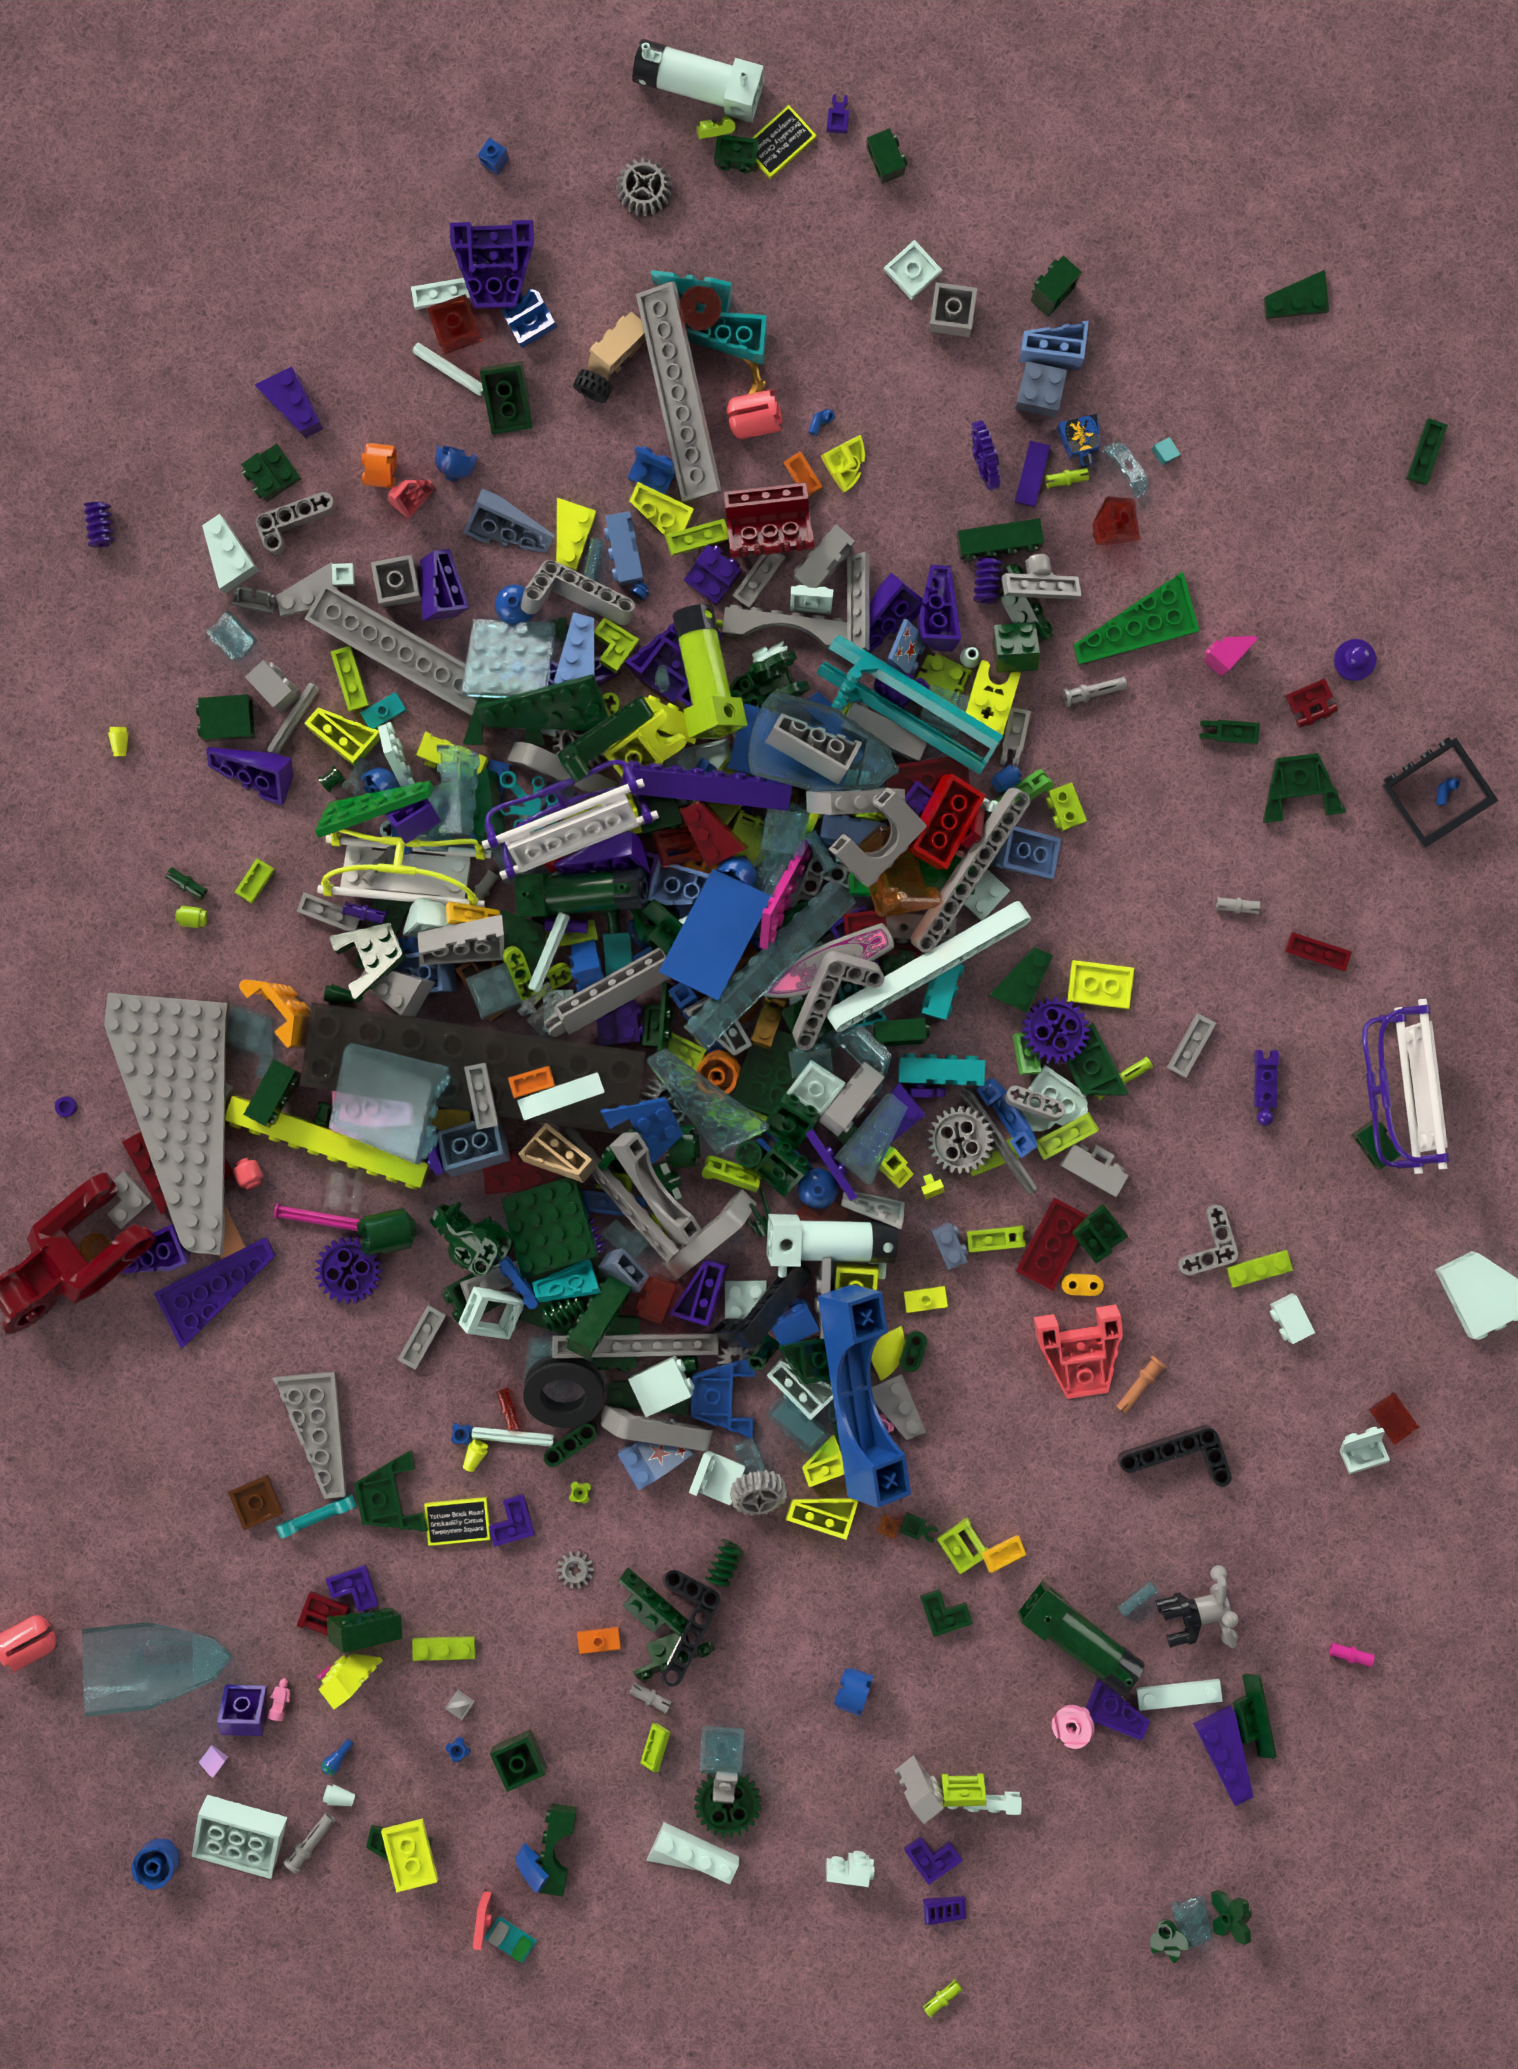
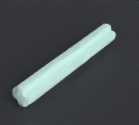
M417 343L414 346L413 353L477 395L481 396L483 394L481 382L422 344Z
M558 913L528 985V988L535 992H539L569 922L570 917L564 913Z
M474 1427L471 1434L472 1439L550 1447L554 1443V1435L480 1427Z

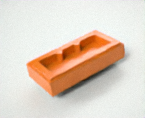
M801 451L783 462L795 483L806 482L808 496L823 487Z
M550 1066L508 1078L514 1098L555 1087Z
M619 1627L577 1632L579 1654L621 1649Z

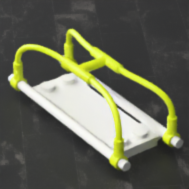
M346 828L326 835V843L340 847L341 845H347L344 867L328 872L324 875L321 885H318V893L324 896L342 895L415 902L419 898L426 897L443 905L451 901L485 907V901L476 898V895L467 887L471 865L470 860L471 857H476L479 860L491 858L492 850L484 849L483 845L478 844L475 839L421 841L420 839H414L405 844L400 837H376ZM338 832L345 833L354 837H345L342 836V834H339ZM474 844L475 849L447 845ZM396 846L395 858L391 864H372L375 859H378L385 852L372 850V847L384 849L391 847L395 849ZM406 846L413 847V851L416 852H427L446 855L445 857L411 853H409L408 855L403 854L404 848ZM368 870L386 872L382 873L372 886L365 883L361 878ZM342 873L340 887L330 884L328 880L330 877Z

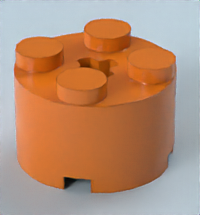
M366 444L365 453H362L361 464L365 466V472L362 474V484L393 488L396 478L392 476L394 475L395 468H397V449L393 445Z
M719 1049L708 1053L696 1070L697 1084L701 1091L714 1097L729 1094L740 1077L741 1067L737 1059L732 1054ZM719 1071L721 1074L715 1075V1072Z

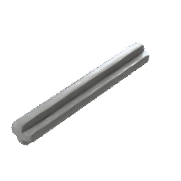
M308 683L267 748L269 753H280L318 693L319 688L313 683Z

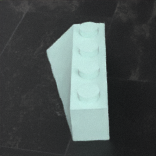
M663 1822L646 1860L702 1871L728 1884H731L739 1866V1856Z

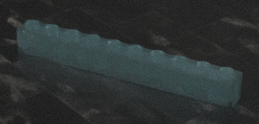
M835 880L827 883L816 897L812 898L800 912L794 915L793 919L785 927L779 930L775 942L770 943L768 950L762 949L748 961V964L741 971L733 976V979L725 987L719 1001L712 998L704 1004L703 1008L695 1016L689 1019L684 1028L702 1047L708 1050L856 903L843 885Z

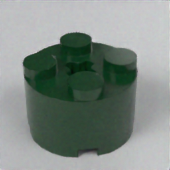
M680 1126L683 1135L668 1149L669 1152H666V1163L671 1165L673 1169L699 1167L700 1163H696V1158H700L699 1134H694L697 1126Z

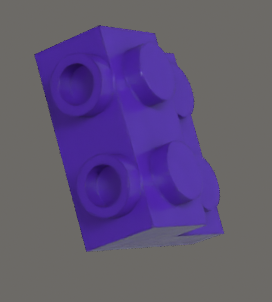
M707 545L683 580L717 606L742 572L738 561L731 559V557L729 560L725 558L723 550L718 546L714 545L711 547Z
M631 1000L598 1018L596 1022L599 1046L641 1041L640 1037H643V1024H639L638 1016H642L641 1004H637L636 1000Z

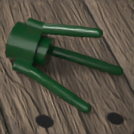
M760 1188L767 1219L765 1216L760 1217L753 1203H750L749 1206L756 1220L753 1223L748 1217L746 1222L754 1233H758L760 1237L767 1235L768 1214L771 1213L764 1189Z

